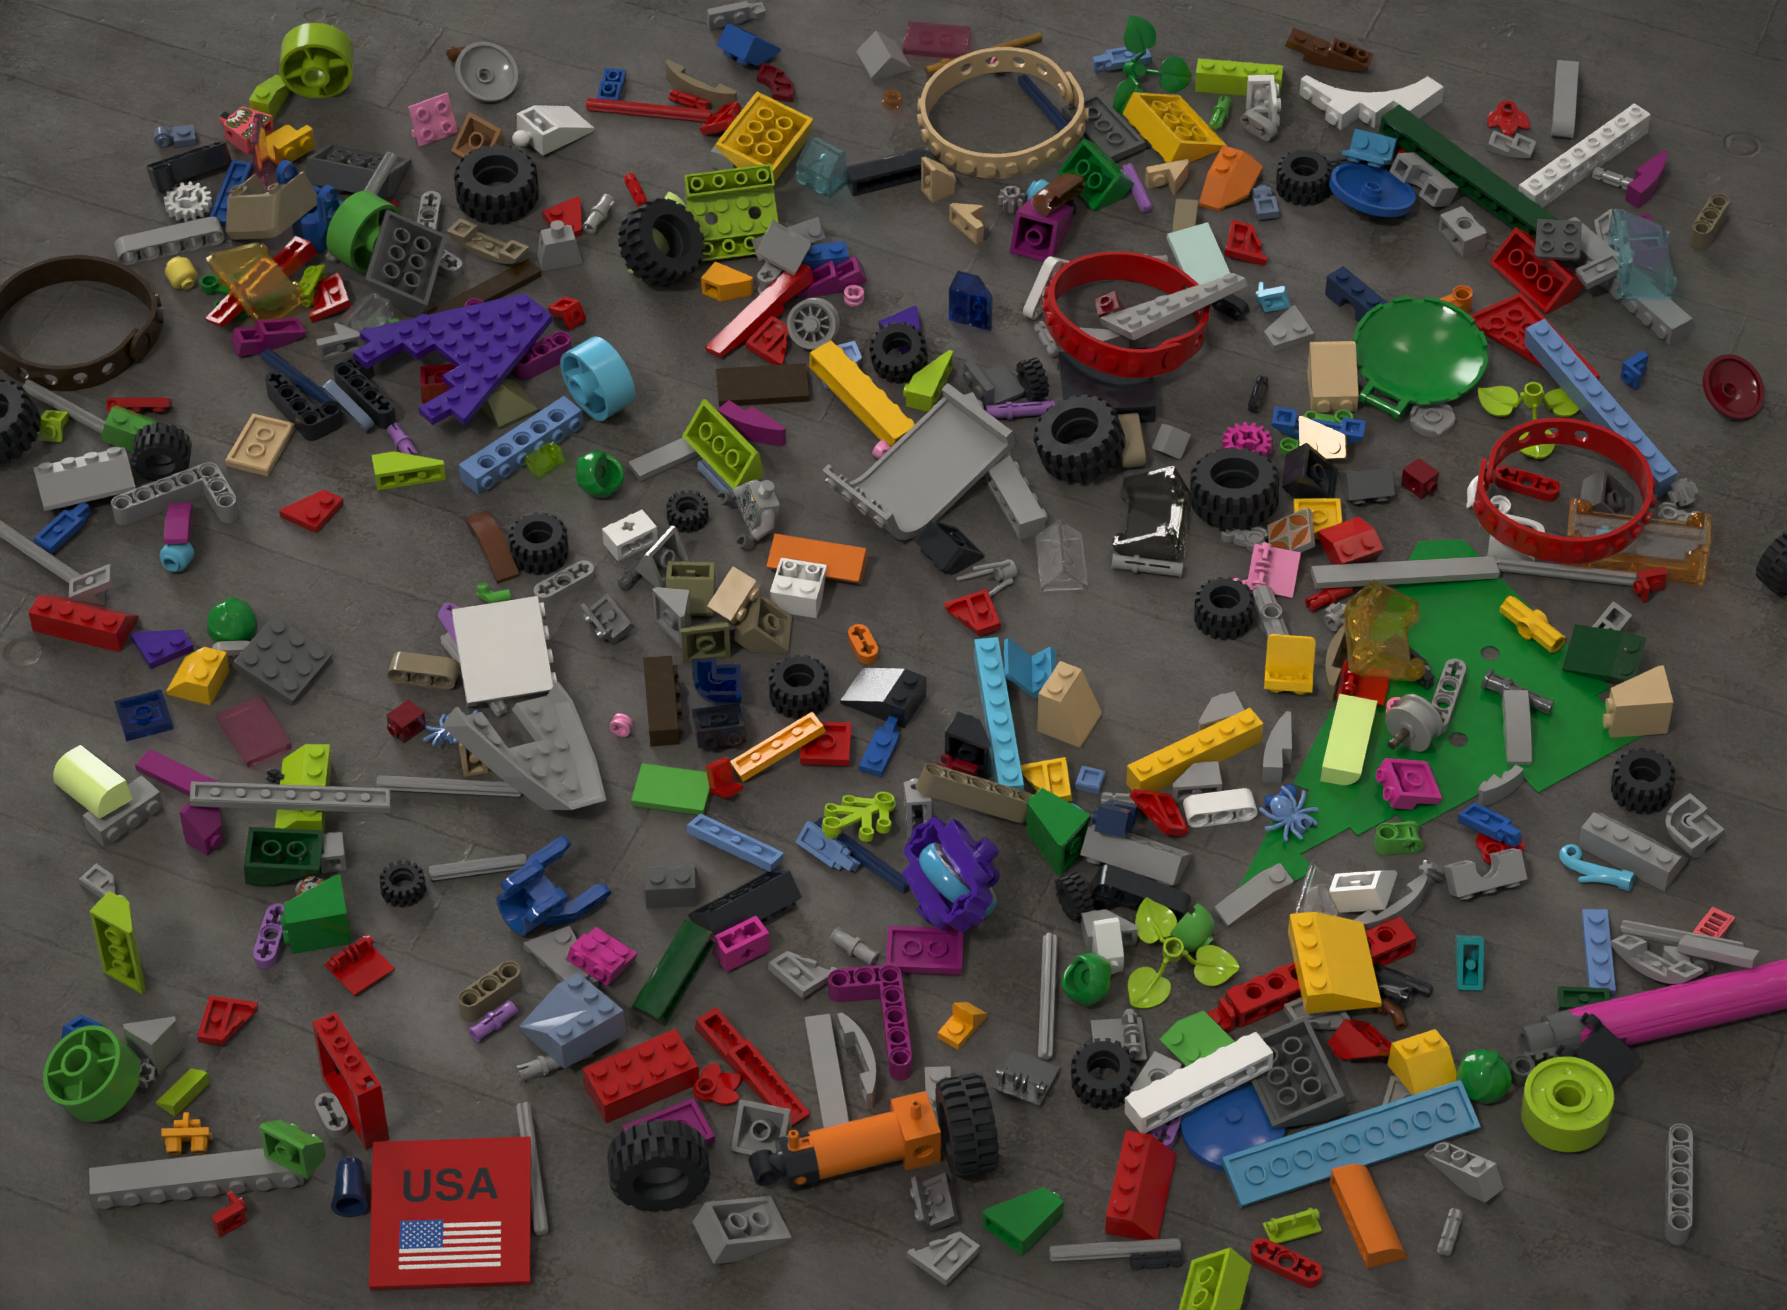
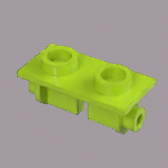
M325 264L310 266L304 271V275L292 296L293 300L300 298L302 305L305 307L313 305L312 301L317 293L318 281L326 278V274L323 272Z
M1311 1207L1307 1211L1278 1219L1271 1218L1270 1221L1263 1223L1269 1240L1277 1244L1322 1232L1317 1219H1320L1319 1212Z

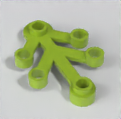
M879 792L873 799L845 795L842 797L841 805L834 803L826 804L824 808V816L826 818L823 819L822 823L824 836L831 839L837 838L843 828L861 820L858 837L861 841L870 842L874 836L872 815L879 812V819L876 823V830L879 833H889L891 830L889 812L896 808L894 796L888 792ZM839 814L848 815L842 819L837 818Z

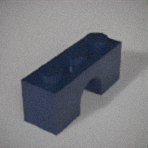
M1344 266L1327 275L1325 295L1339 307L1351 302L1355 309V320L1358 323L1373 307L1380 303L1382 305L1388 303Z
M1109 799L1099 806L1098 810H1094L1092 824H1095L1094 831L1125 837L1128 831L1131 832L1135 828L1138 812L1137 804Z

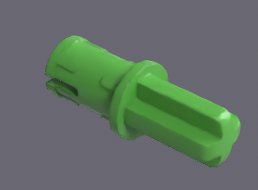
M1223 96L1219 97L1217 105L1212 109V118L1209 125L1214 130L1222 127L1224 120L1229 116L1228 110L1232 101L1228 96H1225L1224 101H1222Z

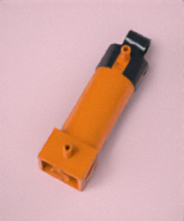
M923 1091L891 1099V1112L809 1132L799 1133L797 1130H791L787 1136L775 1138L776 1153L773 1154L772 1151L767 1149L759 1150L750 1155L748 1162L755 1183L758 1186L772 1185L782 1176L787 1189L902 1160L905 1171L941 1162V1131L927 1092Z

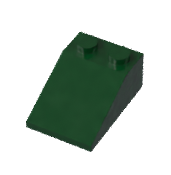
M1575 624L1562 670L1615 685L1621 684L1637 675L1647 638L1624 631Z
M249 827L244 861L245 885L271 886L319 873L324 830Z

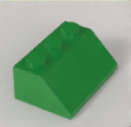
M1084 138L1058 171L1060 176L1073 173L1085 178L1084 183L1086 186L1079 196L1094 211L1122 200L1134 185L1131 178L1099 145Z

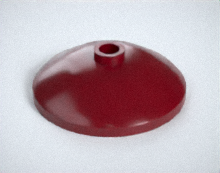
M1725 354L1716 357L1706 366L1703 373V389L1709 403L1716 411L1727 418L1735 420L1747 419L1759 411L1764 401V385L1758 371L1752 364L1742 357Z

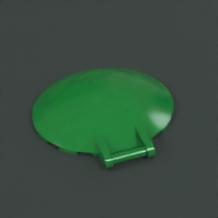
M1411 296L1393 298L1392 302L1384 305L1380 303L1368 311L1360 320L1354 332L1353 341L1356 342L1357 368L1368 382L1361 391L1358 401L1364 404L1367 402L1391 414L1392 418L1398 421L1411 404H1440L1465 395L1477 385L1486 370L1488 344L1483 331L1478 329L1475 325V320L1468 313L1441 299L1425 296V299L1411 298ZM1377 390L1400 403L1395 407L1372 394Z

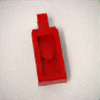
M107 398V411L110 412L112 407L116 405L123 408L129 407V410L133 412L143 411V407H152V411H166V407L172 406V398Z

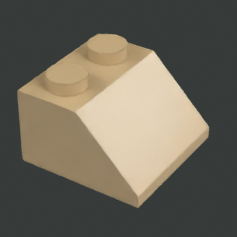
M733 566L707 607L717 617L736 625L738 621H742L747 613L746 608L750 601L753 602L758 597L761 585L755 579Z

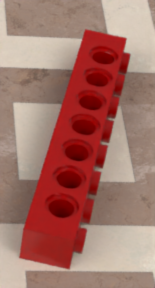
M1401 916L1393 920H1387L1375 928L1365 930L1373 966L1376 963L1386 966L1415 952L1416 936ZM1294 962L1284 967H1277L1272 972L1263 976H1256L1251 981L1240 986H1233L1225 994L1226 1002L1228 1005L1231 1004L1236 1011L1237 1018L1235 1022L1239 1028L1284 1010V1004L1302 997Z

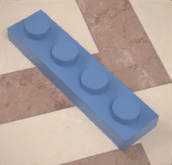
M699 814L687 825L686 833L731 853L742 860L748 861L763 870L771 872L783 861L784 852L705 815Z
M1582 909L1581 918L1588 987L1609 988L1610 996H1615L1616 988L1608 909Z

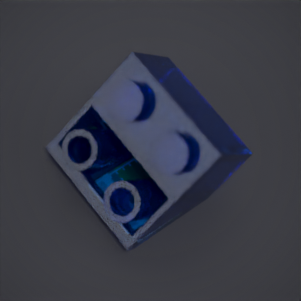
M957 271L949 287V320L991 331L992 294L978 275Z

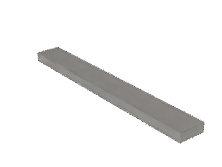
M1495 556L1312 566L1311 575L1315 588L1320 589L1498 579L1500 571Z
M191 781L190 806L390 813V789Z

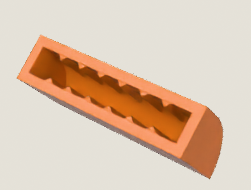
M774 534L766 567L767 569L777 570L781 558L827 565L826 579L860 584L864 576L868 557L866 548Z
M1349 1164L1331 1169L1329 1184L1366 1268L1406 1259L1405 1250L1368 1168L1361 1164Z

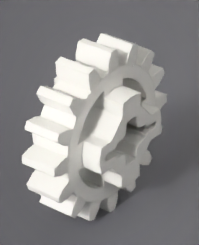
M189 182L188 185L180 183V187L172 188L173 191H167V196L164 197L166 212H169L170 217L175 216L177 221L181 218H184L185 222L189 218L196 220L197 216L203 218L204 212L209 213V207H212L211 192L207 190L206 186L201 188L200 183H197L195 186L192 185V182Z

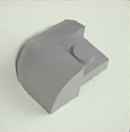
M1689 793L1668 811L1666 829L1673 842L1692 858H1699L1705 854V850L1709 845L1723 836L1725 829L1707 815L1708 808Z

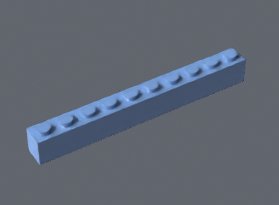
M1543 319L1527 327L1524 345L1591 423L1620 434L1640 450L1650 466L1652 477L1655 479L1653 494L1656 495V498L1673 490L1671 484L1677 481L1678 476L1676 469L1551 325Z

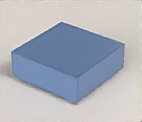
M1082 766L1075 783V789L1099 794L1105 778V771Z

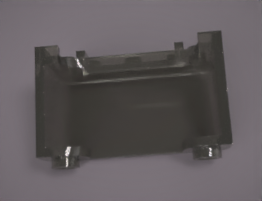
M1175 466L1125 477L1123 479V486L1120 489V495L1122 500L1126 501L1129 506L1125 535L1117 533L1112 540L1114 551L1123 556L1134 557V555H1139V558L1172 562L1183 560L1186 552L1192 506L1190 491Z

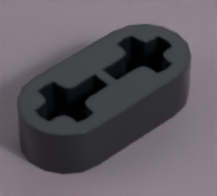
M1234 294L1211 303L1213 308L1237 321L1242 320L1250 311L1248 304Z

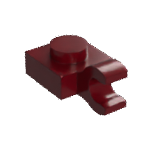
M948 754L941 755V762L945 763L944 765L936 764L978 777V765L957 758L953 761L952 757Z

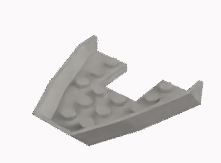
M559 682L555 683L547 696L516 703L512 708V711L535 742L508 748L482 712L465 716L459 707L453 709L442 726L496 775L544 810H573L606 801L596 757L573 700Z

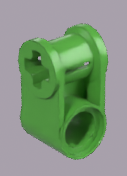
M1406 821L1378 825L1373 844L1374 850L1381 855L1414 854L1419 852L1423 848V841L1418 835V823Z

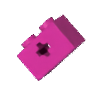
M757 916L715 935L718 941L713 948V955L726 972L770 951L769 932Z

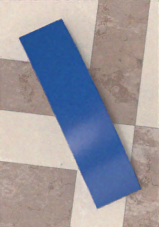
M1275 407L1271 426L1284 434L1299 439V417H1297V410ZM1343 417L1342 423L1310 419L1347 436V443L1363 440L1366 422L1364 420Z

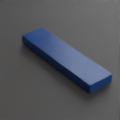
M232 160L209 216L218 218L221 227H226L227 201L230 190L250 178L254 169L253 163Z

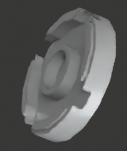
M1447 403L1432 405L1415 404L1411 409L1409 419L1410 425L1417 433L1427 437H1441L1453 430L1456 417L1452 407Z

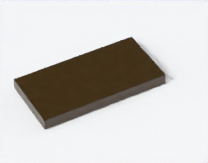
M806 363L716 369L719 407L729 400L737 406L809 401Z

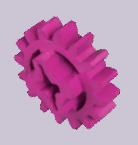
M1243 422V426L1235 423L1234 429L1228 427L1227 433L1223 434L1222 448L1224 450L1230 449V447H1236V449L1248 448L1252 452L1258 451L1262 456H1267V454H1271L1272 438L1269 431L1264 432V426L1257 428L1254 422L1251 426H1248L1247 422Z

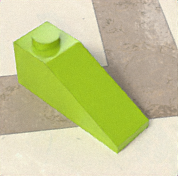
M275 75L258 85L249 98L250 109L269 114L273 120L291 91L283 83L280 75Z
M948 350L914 374L909 384L906 383L903 391V396L906 397V407L929 412L936 405L942 388L945 386L953 369L954 351Z
M395 451L371 455L377 491L446 480L443 460Z

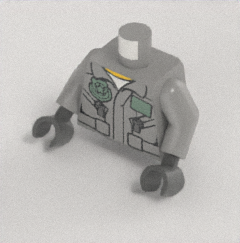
M752 480L734 488L731 493L720 491L717 494V497L725 498L720 503L725 506H732L735 498H737L736 503L750 533L749 537L740 535L736 539V542L741 544L739 548L745 551L753 549L755 540L759 541L767 534L773 533L780 504L774 493L775 486L769 480L761 482L759 480Z

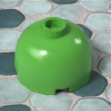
M1200 903L1193 906L1195 911L1192 914L1187 912L1170 933L1172 937L1179 938L1184 945L1183 950H1187L1188 953H1194L1200 947L1211 945L1214 941V938L1211 937L1215 929L1214 920Z

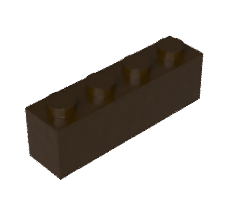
M672 656L643 658L650 747L678 745L679 735L683 734V721L677 719V716H682L681 701L676 702V698L680 697L679 683H674V679H679L678 665H673Z

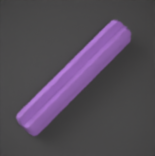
M1131 163L1123 165V171L1134 182L1130 189L1141 212H1150L1152 210V203L1134 166Z

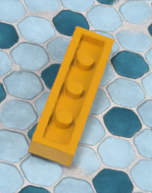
M811 712L731 760V766L744 782L826 731L822 723Z

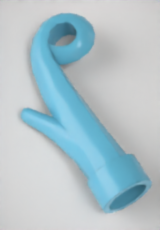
M1574 844L1565 845L1560 850V860L1564 865L1586 875L1578 878L1580 883L1596 882L1617 886L1618 889L1630 892L1635 879L1634 872L1624 869L1620 871L1581 861L1582 850Z

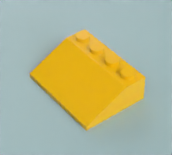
M756 92L717 141L715 147L737 168L772 164L775 183L809 139L813 118Z
M1133 92L1122 113L1128 119L1129 124L1140 132V135L1152 145V148L1164 158L1163 160L1166 163L1188 159L1189 163L1220 151L1223 145L1227 146L1180 95Z
M1319 912L1290 914L1288 935L1305 1014L1381 1007L1382 1002L1363 922Z

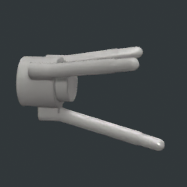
M1007 559L1002 562L974 566L973 570L977 572L959 576L956 580L962 581L993 573L997 581L1001 580L1003 582L989 592L990 597H992L1004 587L1014 583L1012 578L1017 576V568L1011 559Z

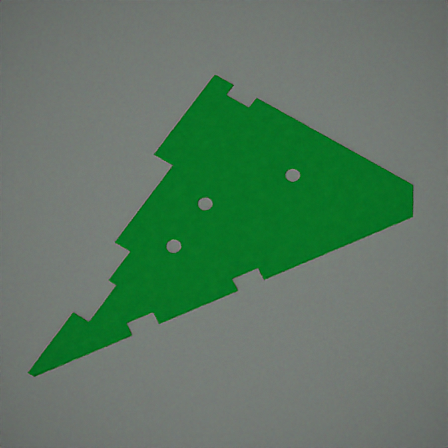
M1463 539L1418 541L1408 561L1480 556ZM1500 576L1498 579L1396 584L1360 653L1363 664L1391 669L1384 706L1376 705L1360 778L1350 785L1320 781L1336 710L1332 708L1292 784L1309 791L1300 810L1317 807L1319 809L1317 812L1312 811L1303 814L1312 817L1318 822V825L1314 826L1311 824L1309 829L1306 828L1305 832L1301 834L1303 840L1298 839L1289 827L1288 841H1284L1285 825L1274 830H1268L1239 888L1260 872L1281 863L1291 879L1296 882L1315 872V869L1301 854L1338 834L1351 829L1359 836L1396 815L1403 822L1414 821L1421 827L1478 796L1477 791L1483 781H1488L1493 775L1501 778L1505 771H1510L1515 765H1507L1502 697H1500L1499 693L1488 688L1485 690L1481 688L1483 679L1489 669L1494 670L1495 674L1506 679L1508 677L1512 678L1515 684L1555 701L1549 715L1529 706L1532 764L1518 766L1524 769V780L1537 793L1645 735L1610 738L1608 728L1603 726V714L1607 712L1606 705L1597 697L1609 690L1610 687L1604 681L1563 671L1562 668L1569 647L1566 643L1562 645L1558 652L1553 653L1549 652L1533 638L1528 640L1520 635L1517 625L1500 613V606L1506 598L1512 596L1516 597L1532 611L1534 610ZM1397 635L1428 662V667L1435 676L1434 686L1426 690L1417 681L1412 682L1411 679L1409 680L1377 652L1378 646ZM1486 647H1492L1497 649L1500 655L1495 660H1486L1481 656V651ZM1450 659L1462 660L1466 665L1465 678L1447 731L1438 738L1431 739L1430 746L1421 752L1412 751L1402 744L1395 750L1390 749L1388 742L1393 736L1389 732L1385 721L1388 700L1394 697L1402 698L1404 695L1414 694L1432 703L1445 663ZM1456 669L1452 671L1451 676L1455 677ZM1451 685L1443 686L1447 691L1455 690V687ZM1444 702L1437 704L1438 707L1443 709L1449 707V705ZM1460 733L1467 737L1468 743L1463 747H1455L1449 742V737L1452 734ZM1385 758L1427 761L1442 799L1438 805L1417 803L1413 810L1391 808L1389 801H1385L1383 798L1384 788L1382 783L1376 780L1377 769ZM1273 820L1271 826L1278 824L1279 822Z

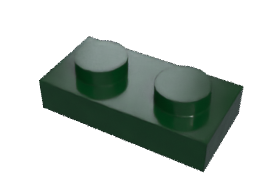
M1558 986L1557 989L1558 1012L1610 1000L1609 988Z

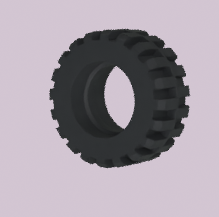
M493 144L490 147H487V145L481 146L479 150L474 149L470 151L469 155H465L455 168L454 181L457 203L467 216L472 219L476 218L478 222L483 223L485 221L488 224L494 225L499 222L506 224L510 220L514 222L520 216L524 217L527 215L529 210H532L536 205L539 197L536 164L527 153H523L519 148L515 147L513 149L510 145L499 146V144ZM494 182L507 183L502 186H486L487 184Z
M665 198L651 199L629 212L622 220V226L619 227L618 235L621 237L618 239V247H621L622 251H620V254L626 261V267L628 269L631 268L636 278H642V282L648 285L652 283L654 287H668L695 272L703 260L702 253H704L705 244H702L704 235L703 232H700L699 228L701 226L698 221L694 220V215L691 211L687 212L684 205L676 204L674 200H666ZM653 228L661 232L666 238L670 247V257L663 254L655 244L652 233Z
M0 379V418L4 417L0 421V464L6 465L11 463V460L14 458H20L25 450L28 451L31 448V443L36 441L38 437L37 432H40L41 415L28 393L20 384Z
M1074 395L1070 396V399L1067 400L1061 399L1057 401L1055 406L1051 405L1047 408L1046 414L1043 413L1039 418V422L1036 423L1033 438L1042 465H1044L1048 473L1061 480L1062 478L1066 482L1075 480L1077 483H1080L1086 479L1094 480L1100 474L1103 476L1108 472L1109 468H1113L1117 464V459L1120 460L1126 441L1117 412L1110 403L1105 400L1102 401L1101 398L1096 396L1090 398L1089 395H1081V397ZM1094 433L1089 439L1081 443L1065 444L1076 435Z
M1230 447L1227 450L1222 448L1217 449L1215 453L1210 452L1205 455V458L1202 457L1192 468L1190 475L1191 506L1199 518H1202L1207 524L1212 523L1217 528L1225 527L1226 530L1239 528V530H1244L1249 526L1252 528L1259 525V522L1264 523L1274 514L1278 506L1279 473L1277 468L1267 456H1262L1258 451L1252 452L1248 448L1236 449V447Z
M977 1073L941 1079L936 1083L935 1088L936 1111L941 1131V1141L950 1172L958 1178L993 1172L999 1166V1143L995 1116L985 1080Z
M655 1119L654 1122L643 1121L637 1126H629L625 1132L621 1131L613 1139L607 1151L610 1188L619 1200L627 1206L633 1205L635 1209L642 1210L644 1208L648 1211L663 1209L665 1211L675 1206L677 1208L682 1207L686 1202L694 1201L697 1195L700 1196L710 1180L706 1140L694 1127L691 1128L689 1124L684 1122L680 1124L676 1120L662 1121V1119Z

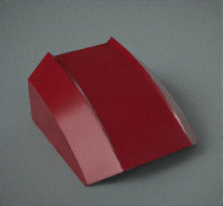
M453 364L420 366V388L423 404L451 389L443 382L442 375L455 369L456 367Z

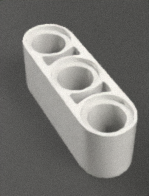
M1247 788L1191 795L1183 801L1188 825L1193 828L1249 821L1255 818L1258 813L1252 791Z

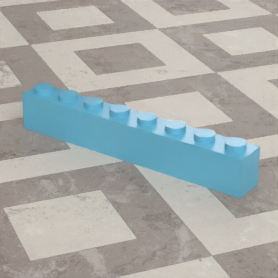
M998 637L974 639V660L987 737L991 743V761L995 783L1024 791Z

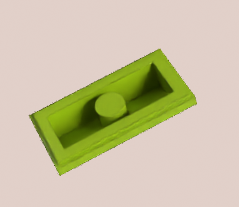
M190 1068L156 1101V1105L176 1117L210 1084L209 1074L202 1070Z

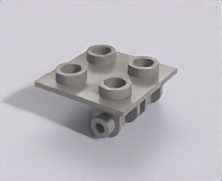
M1133 1009L1125 1010L1120 1019L1090 1021L1093 1043L1095 1038H1100V1041H1105V1038H1111L1112 1043H1115L1117 1040L1121 1042V1047L1127 1046L1129 1054L1134 1056V1061L1147 1060L1142 1018L1137 1017Z

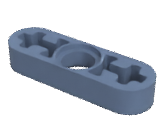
M329 379L321 386L332 401L339 403L340 408L364 432H367L375 425L372 419L333 380Z

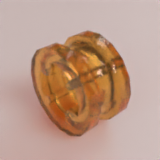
M897 90L885 91L883 93V106L887 109L899 108L902 98L901 93Z

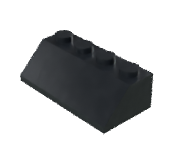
M772 870L690 912L688 916L693 923L707 929L715 936L754 916H757L761 922L770 920L775 916L774 912L780 909L785 911L796 905L795 901L801 899L802 896L790 871Z

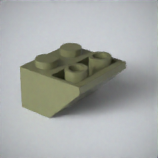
M668 561L666 588L689 590L691 616H713L714 613L707 605L715 595V562Z

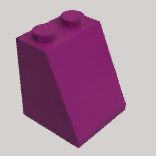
M1032 196L1016 211L1010 253L1045 261L1050 256H1056L1070 228L1074 207L1064 204L1046 217L1034 208L1032 204L1034 196Z

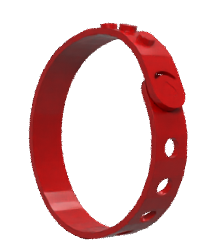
M1122 251L1090 254L1065 264L1053 276L1050 286H1046L1042 312H1045V324L1050 335L1068 354L1101 372L1126 378H1148L1161 375L1179 368L1183 362L1191 359L1201 350L1204 344L1210 304L1192 312L1198 323L1192 331L1168 339L1156 348L1128 349L1108 344L1085 333L1063 315L1056 303V300L1066 291L1081 284L1101 280L1139 282L1160 289L1169 295L1185 290V286L1191 288L1199 285L1187 273L1161 259L1140 253Z
M1543 418L1520 424L1507 431L1492 448L1487 468V459L1482 458L1473 502L1474 513L1483 528L1496 540L1513 550L1551 562L1567 564L1588 563L1611 557L1623 551L1641 536L1645 524L1649 525L1653 515L1649 508L1654 509L1656 495L1653 494L1655 479L1652 477L1650 466L1640 450L1620 434L1603 426L1577 419ZM1550 428L1558 429V431L1554 434L1545 433V431ZM1584 431L1588 434V437L1580 438L1575 432ZM1529 432L1524 439L1519 440L1524 433ZM1563 444L1597 452L1618 463L1632 476L1638 485L1643 506L1638 514L1628 523L1608 533L1590 537H1563L1534 530L1510 519L1491 503L1486 492L1489 490V485L1494 484L1496 467L1510 454L1535 445Z

